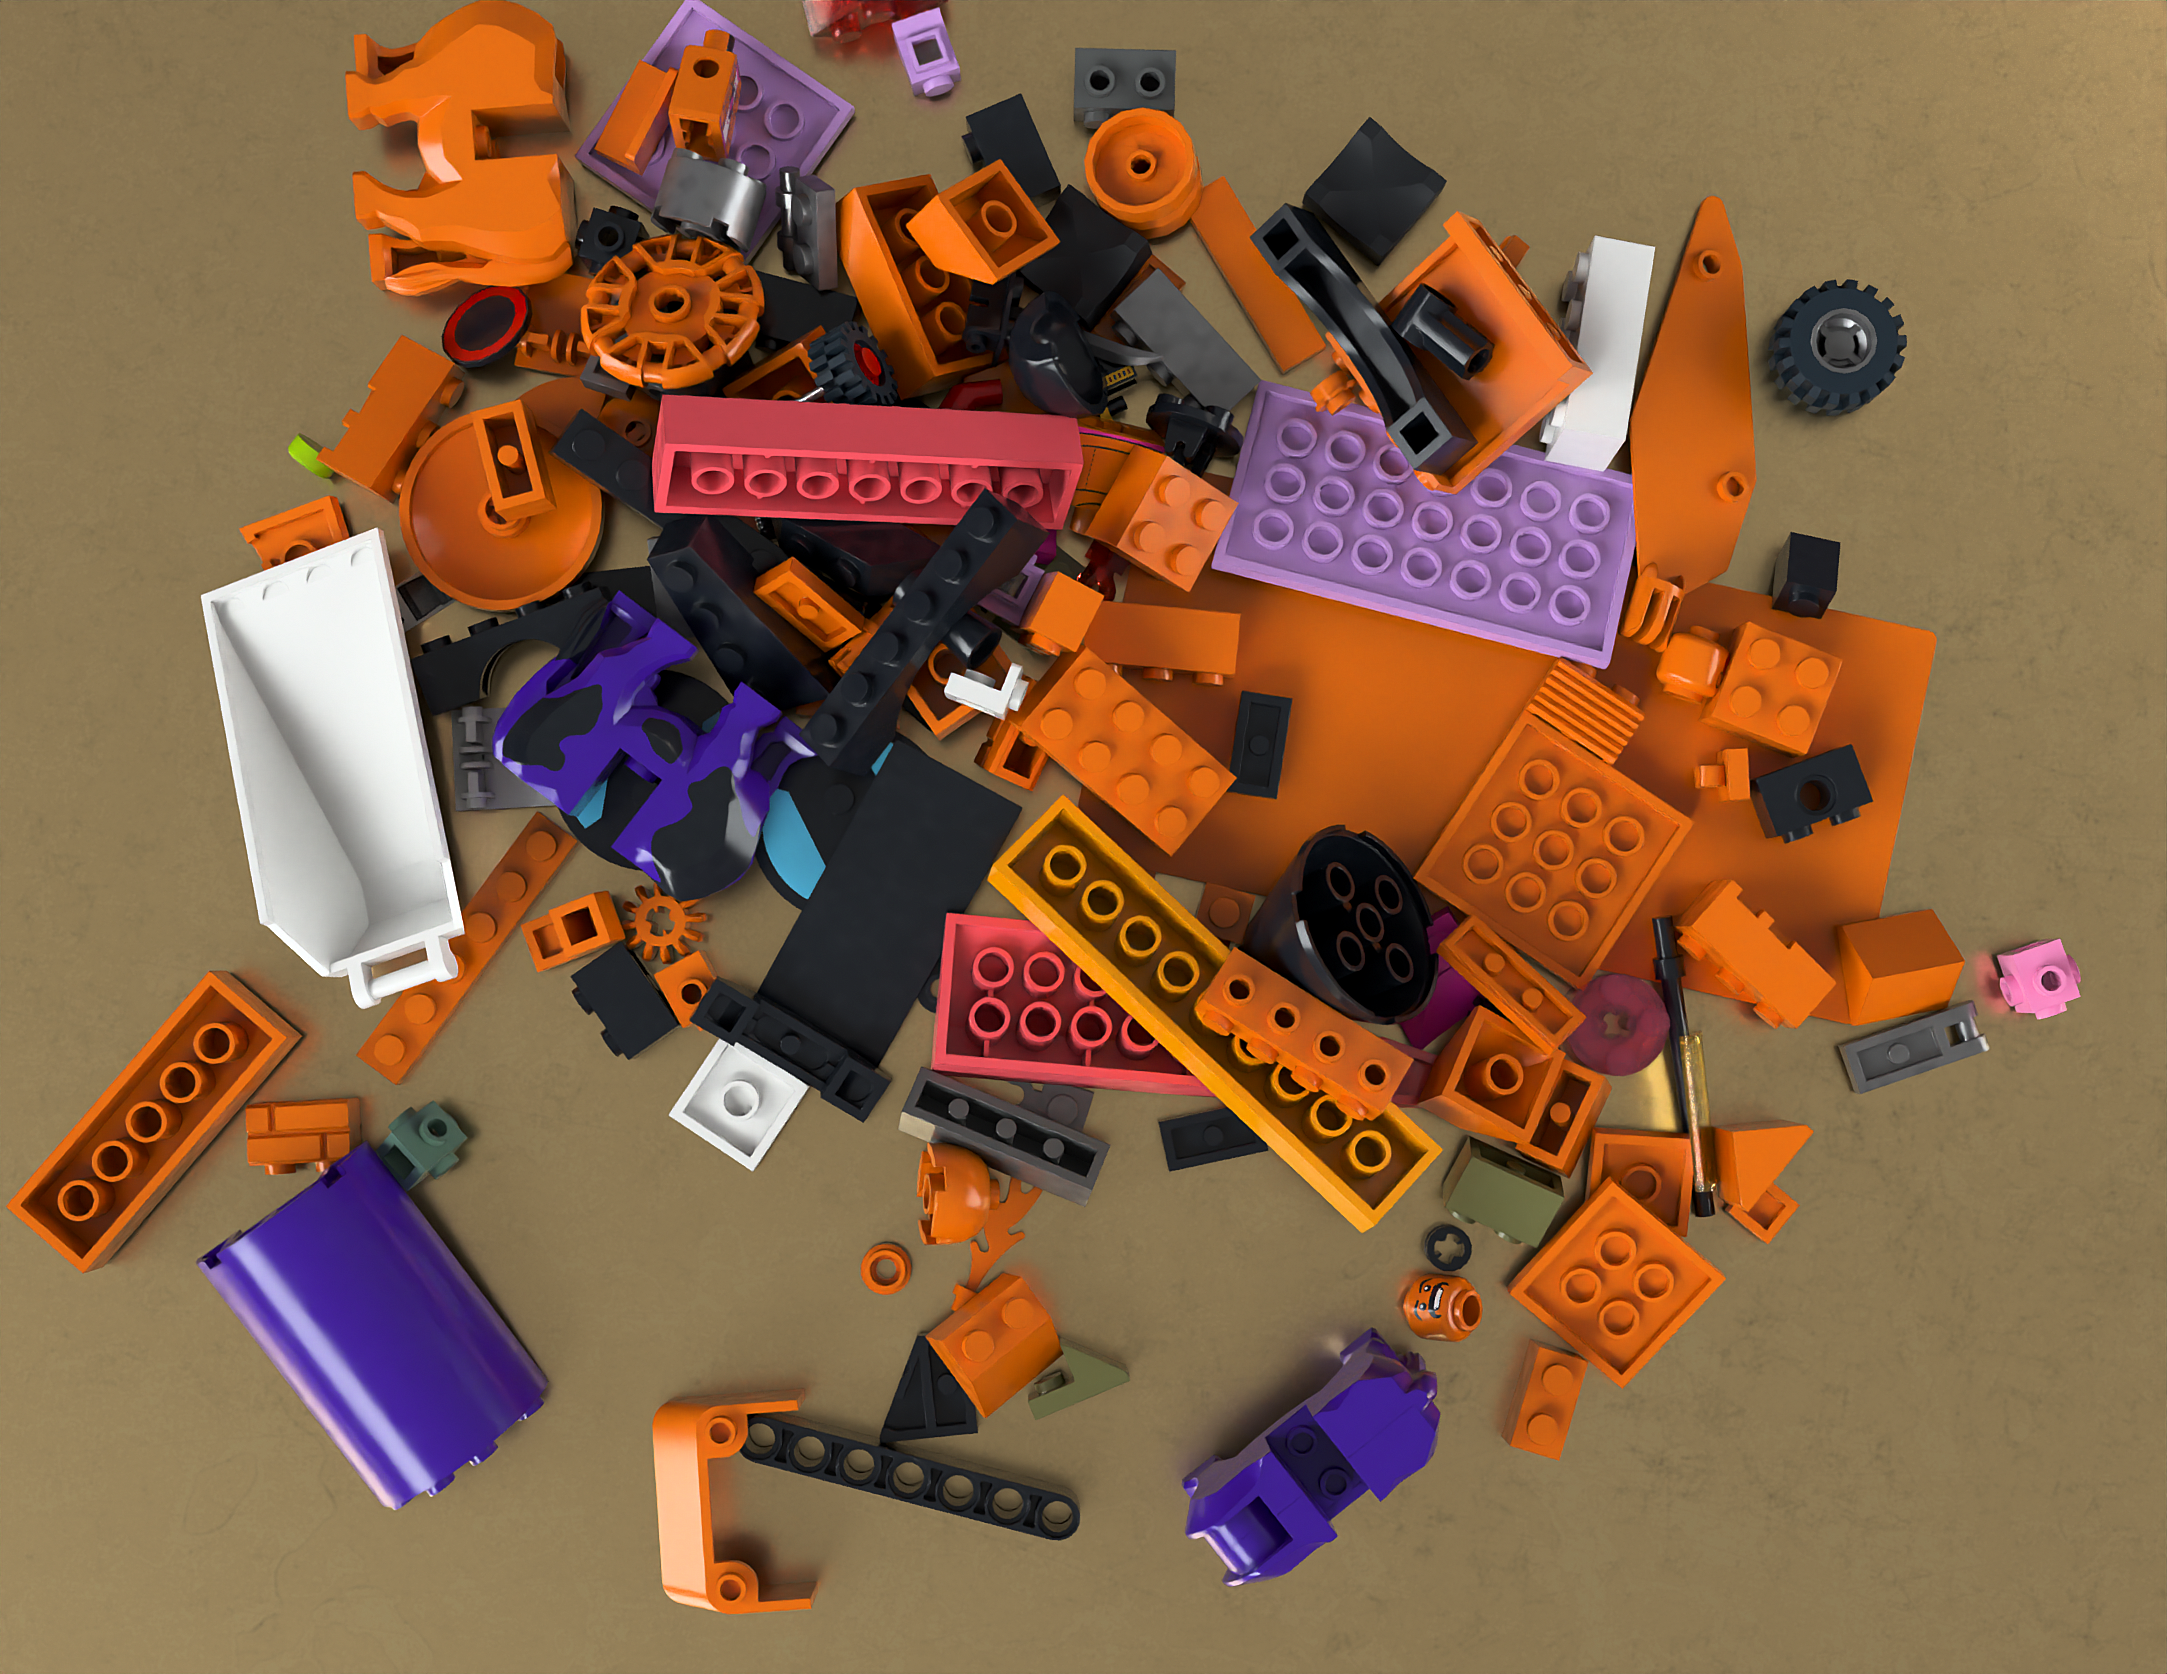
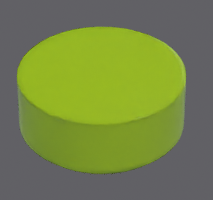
M298 433L288 446L289 454L309 471L323 479H329L334 473L333 470L316 460L323 447L309 437Z

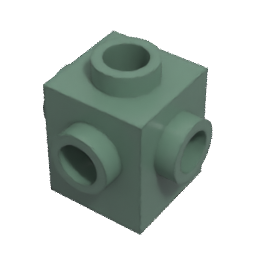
M433 1100L418 1112L410 1107L401 1113L388 1126L392 1132L375 1152L398 1183L408 1192L428 1175L431 1174L437 1180L448 1172L459 1161V1158L454 1153L467 1137L459 1129L455 1119L448 1113H445Z

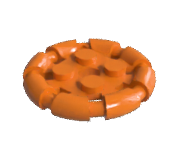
M679 233L666 234L633 244V250L623 257L619 258L615 255L591 281L586 291V296L589 299L588 304L583 305L581 308V331L584 342L591 355L601 358L600 365L609 374L621 381L646 388L648 383L662 384L665 390L679 389L712 379L714 377L713 371L724 364L731 367L746 353L760 330L757 318L764 314L763 287L753 266L745 265L743 263V255L733 247L722 241L698 235L696 239H685ZM643 268L649 272L639 280H636L634 273ZM718 276L722 277L721 279H719V280L716 281V282L713 280L714 278H716V277H718ZM672 301L684 303L679 310L672 313H662L659 311ZM724 309L735 310L737 314H726ZM625 333L627 334V337L615 344V339ZM710 341H711V343H712L714 346L711 347L710 349H708L707 351H705V350L708 348V346H709V344H710ZM652 354L665 355L663 363L650 362Z

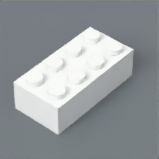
M1594 236L1586 253L1578 252L1573 271L1567 272L1563 286L1562 301L1569 302L1566 318L1561 317L1558 326L1593 374L1553 408L1551 413L1543 417L1539 441L1547 443L1544 461L1604 472L1625 442L1655 247Z

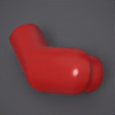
M993 379L956 384L951 387L937 409L975 411L977 407L1003 404L1001 380Z

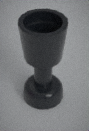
M923 569L911 572L900 583L893 596L892 604L894 606L898 604ZM969 610L951 627L940 641L967 669L974 670L992 655L1001 640L1002 630Z

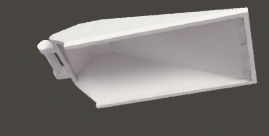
M378 527L201 595L260 924L268 926L322 977H343L349 975L353 998L361 1009L378 1005L382 997L434 979L444 982L456 978L458 975V964L450 950L448 939L463 935L465 931L384 531ZM426 948L428 960L373 978L372 966Z

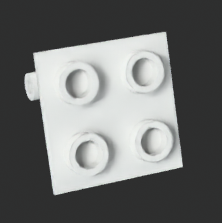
M476 706L463 707L462 710L451 711L456 811L556 806L493 756V733L497 721L506 708L483 709V707Z

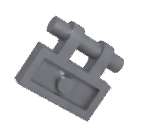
M782 167L779 169L780 186L775 189L776 206L781 208L782 230L777 232V248L783 251V267L788 270H796L799 276L819 291L838 288L835 189L815 175L800 177V169L797 167Z

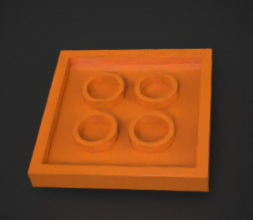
M1609 1176L1508 1284L1507 1289L1510 1295L1623 1389L1726 1280V1277L1720 1269Z

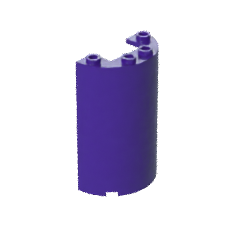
M367 1140L326 1168L317 1181L246 1231L238 1230L196 1261L204 1275L384 1507H392L393 1510H397L425 1490L429 1496L436 1495L455 1479L454 1471L468 1461L472 1466L483 1462L498 1448L494 1440L517 1420L522 1421L528 1418L544 1404V1400L540 1395L545 1390L549 1381Z

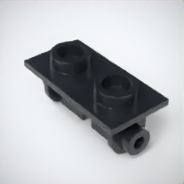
M1017 270L993 285L975 279L972 280L969 301L988 306L982 307L969 304L962 339L966 343V349L972 353H983L986 350L993 351L991 366L995 367L1002 348L1009 349L1011 330L1016 319L1009 317L1011 306H1019L1022 296L1024 277L1016 276Z

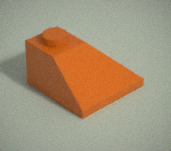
M1478 1005L1436 1058L1417 1105L1458 1128L1527 1145L1531 1141L1566 1053L1557 1048L1549 1057L1515 1024Z

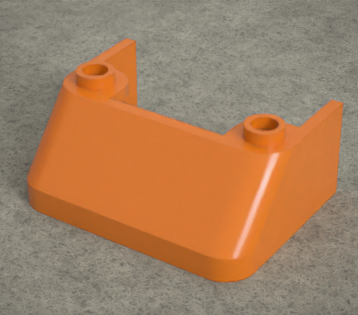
M805 1388L676 1397L666 1401L655 1413L652 1429L662 1583L666 1594L673 1601L725 1614L812 1608L818 1593L817 1581L759 1585L756 1573L748 1564L738 1560L715 1561L708 1459L729 1457L743 1447L748 1437V1414L799 1410L805 1400Z

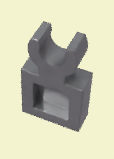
M1008 1081L1012 1085L1020 1086L1024 1091L1023 1100L1013 1105L1035 1112L1037 1115L1082 1133L1094 1092L1073 1086L1044 1084L1042 1091L1033 1089L1031 1083Z

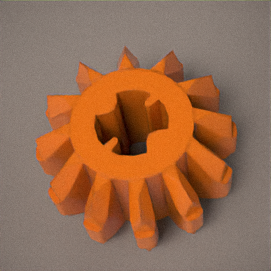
M655 882L653 884V897L646 887L639 885L635 888V892L642 901V904L638 905L634 902L625 901L622 906L627 912L636 914L635 921L624 920L620 922L623 930L630 931L636 929L638 933L627 941V947L635 949L646 942L642 952V960L646 962H651L660 948V957L663 964L673 963V946L684 958L692 954L691 948L685 942V939L687 937L693 941H703L705 935L700 931L691 929L692 922L702 923L707 921V914L699 912L691 914L689 909L696 906L701 899L680 902L667 895ZM664 907L670 909L669 919L675 922L673 930H663V936L657 933L659 925L652 921L655 913H665Z

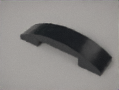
M716 976L689 1018V1021L731 1046H734L737 1042L820 1091V1098L863 1123L891 1082V1079L877 1067L822 1029L766 997L719 976Z

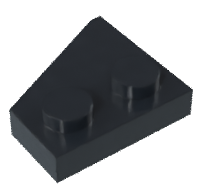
M928 1333L917 1335L881 1430L880 1443L978 1433L976 1406L925 1336Z

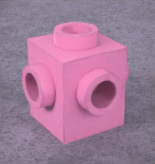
M2042 939L1997 955L2004 977L2000 978L2003 996L2010 1006H2015L2017 1012L2035 1013L2037 1019H2043L2066 1011L2065 1002L2081 997L2077 984L2081 981L2079 969L2074 959L2070 955H2066L2061 939Z

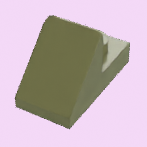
M1060 1337L1059 1343L1073 1376L1064 1379L1062 1372H1059L1034 1383L1036 1391L1028 1394V1403L1035 1420L1129 1382L1130 1375L1126 1364Z

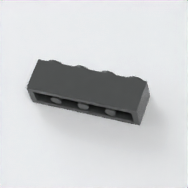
M922 1066L901 1111L898 1130L927 1142L952 1143L965 1147L978 1154L987 1167L1083 1207L1088 1202L1110 1148V1144Z

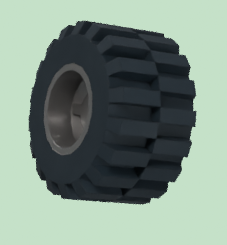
M1836 279L1825 281L1820 288L1817 289L1814 285L1806 290L1798 299L1796 298L1777 321L1774 327L1776 332L1770 338L1768 350H1774V355L1768 362L1770 371L1777 369L1780 376L1774 381L1779 390L1787 386L1792 392L1787 399L1796 405L1803 400L1808 403L1805 411L1816 414L1820 409H1826V416H1837L1843 410L1851 413L1860 409L1864 404L1870 403L1896 378L1894 374L1902 368L1905 359L1904 356L1900 355V352L1907 347V335L1898 334V330L1904 325L1901 314L1895 317L1890 315L1889 310L1894 306V303L1888 297L1882 302L1877 300L1874 296L1878 289L1868 285L1861 291L1857 289L1858 281L1847 279L1841 286H1837Z

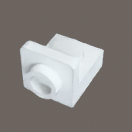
M1012 662L1001 691L993 688L996 682L993 678L966 669L964 677L951 672L944 693L948 699L1005 720L1009 709L1018 712L1029 682L1021 679L1024 672L1023 666Z

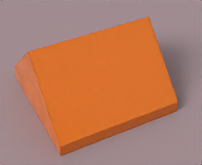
M1923 909L1837 925L1851 1025L1858 1026L1948 1007L1965 960L1933 909Z
M1782 1119L1711 1126L1719 1198L1726 1204L1749 1212L1814 1131L1807 1125Z

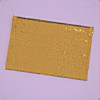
M1694 1031L1679 1036L1696 1192L1715 1191L1716 1184H1718L1702 1031Z

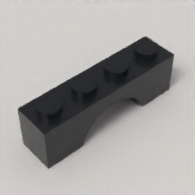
M587 581L561 591L565 600L546 607L545 602L537 600L516 608L515 612L518 618L499 625L497 618L493 617L467 627L471 636L452 643L450 635H446L420 645L424 654L410 659V662L432 717L490 696V679L493 668L499 657L515 643L525 639H535L548 642L560 649L577 613L584 606L601 597L606 598L610 602L612 601L608 587L604 586L593 589L591 582Z

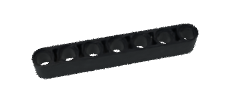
M782 1412L754 1413L748 1416V1437L739 1452L746 1459L754 1463L1049 1540L1061 1541L1069 1538L1076 1532L1080 1524V1503L1078 1497L1072 1490L1061 1485L897 1442L880 1443V1438ZM755 1424L769 1426L774 1432L775 1443L766 1448L756 1446L750 1439L749 1428ZM807 1436L819 1439L825 1449L824 1456L817 1460L804 1458L799 1452L798 1441ZM857 1449L864 1450L872 1456L874 1468L866 1473H857L849 1467L847 1455ZM906 1462L914 1463L921 1468L924 1479L917 1485L907 1486L898 1480L896 1468ZM956 1475L964 1476L972 1483L973 1491L968 1497L962 1499L954 1498L946 1491L945 1482L950 1477ZM1005 1488L1017 1491L1023 1500L1021 1506L1011 1512L999 1509L994 1501L995 1494ZM1055 1501L1063 1502L1070 1507L1072 1515L1065 1523L1053 1524L1044 1517L1043 1511L1045 1507Z

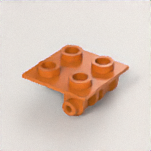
M564 273L562 276L548 282L530 284L528 298L531 301L533 315L527 332L515 346L518 347L515 366L571 377L581 376L591 355L581 331V308L583 305L588 304L589 299L586 296V291L593 280L592 278Z

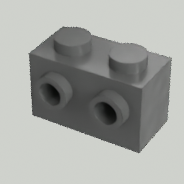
M1075 48L1074 121L1084 122V126L1087 128L1098 129L1103 122L1121 111L1141 107L1164 111L1174 118L1176 50Z

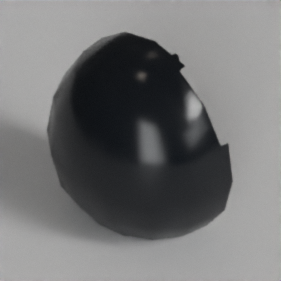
M1045 291L1028 303L1018 315L1011 330L1008 364L1014 380L1023 396L1048 414L1063 415L1077 419L1103 414L1108 405V386L1105 377L1108 370L1103 369V365H1097L1091 347L1077 322L1081 318L1070 303L1055 291Z

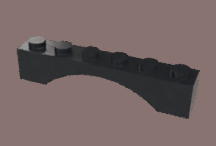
M1285 203L1250 236V239L1274 273L1309 307L1349 356L1377 403L1386 431L1413 469L1442 475L1471 450L1478 441L1404 338L1391 327L1392 322L1314 213Z
M583 409L576 411L548 452V454L581 477L622 502L662 530L667 523L697 515L654 512L652 458ZM714 515L754 558L752 566L761 575L791 558L786 551L736 516Z
M985 488L799 735L829 767L865 776L895 737L897 720L905 696L917 672L934 647L975 604L1002 584L1019 575L1050 533L1017 502Z

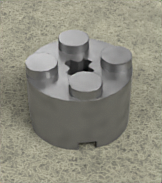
M674 148L672 156L668 160L650 220L655 226L666 233L675 234L676 227H678L683 233L689 235L690 239H696L698 235L722 241L738 252H741L742 249L747 253L767 194V186L757 179L747 177L749 167L728 158H720L718 165L703 161V157L693 151Z

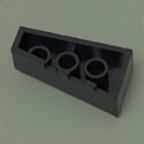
M697 514L665 525L647 561L732 696L734 697L735 690L743 682L780 711L826 699L841 679L828 663V660L840 649L837 647L825 653L753 593L756 578L761 576L752 566L754 558L714 515Z

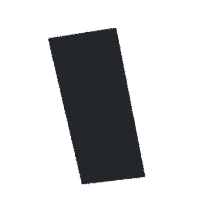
M896 740L757 993L822 1029L878 1068L942 953L946 913L964 914L1022 811V807L906 743Z

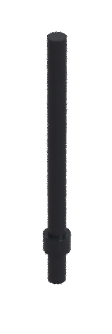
M1672 915L1658 916L1652 918L1657 957L1653 958L1655 979L1661 980L1683 1133L1694 1134L1697 1138L1692 1185L1695 1217H1710L1715 1215V1207L1681 977L1686 976L1684 957L1677 952Z

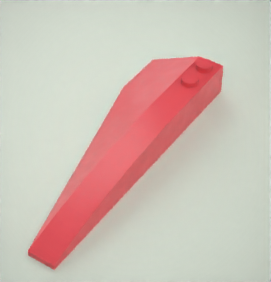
M946 913L931 1071L945 1076L1218 1098L1030 920ZM1381 1036L1380 1039L1414 1059L1392 1096L1391 1101L1401 1108H1422L1417 1105V1102L1438 1055Z

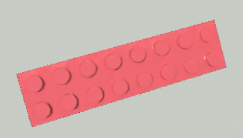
M662 394L652 458L654 512L957 525L986 488L1017 502L1045 529L1062 530L1084 465L1077 418H1069L1063 415L1006 413L1000 411L987 412Z

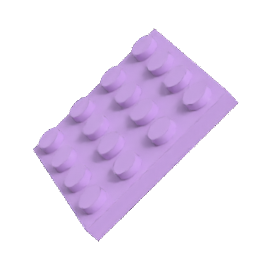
M685 0L642 61L667 73L670 66L679 70L686 46H703L706 31L712 29L722 30L735 38L733 53L737 55L741 77V92L728 159L735 160L749 167L747 177L757 179L767 186V194L749 251L746 253L741 249L740 252L744 257L743 263L748 265L781 218V208L776 206L775 189L780 186L779 169L793 166L800 169V177L811 175L854 115L855 109L850 103L702 1ZM627 81L575 154V158L589 170L650 212H653L668 160L671 158L674 148H676L670 122L642 176L598 155L594 149L628 83ZM703 160L718 165L719 163L715 161ZM676 227V230H678L679 232H681L682 234H684L686 237H688V238L690 239V236H689V235L683 233V232L680 230V228Z

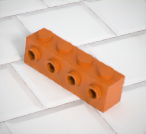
M1236 947L1226 957L1194 1009L1203 1015L1202 1021L1210 1029L1225 1036H1228L1230 1032L1248 1043L1246 1049L1253 1056L1269 1064H1273L1275 1061L1293 1071L1291 1077L1299 1085L1313 1092H1318L1320 1089L1338 1100L1336 1106L1342 1112L1360 1121L1365 1117L1373 1121L1383 1113L1414 1061L1411 1057Z

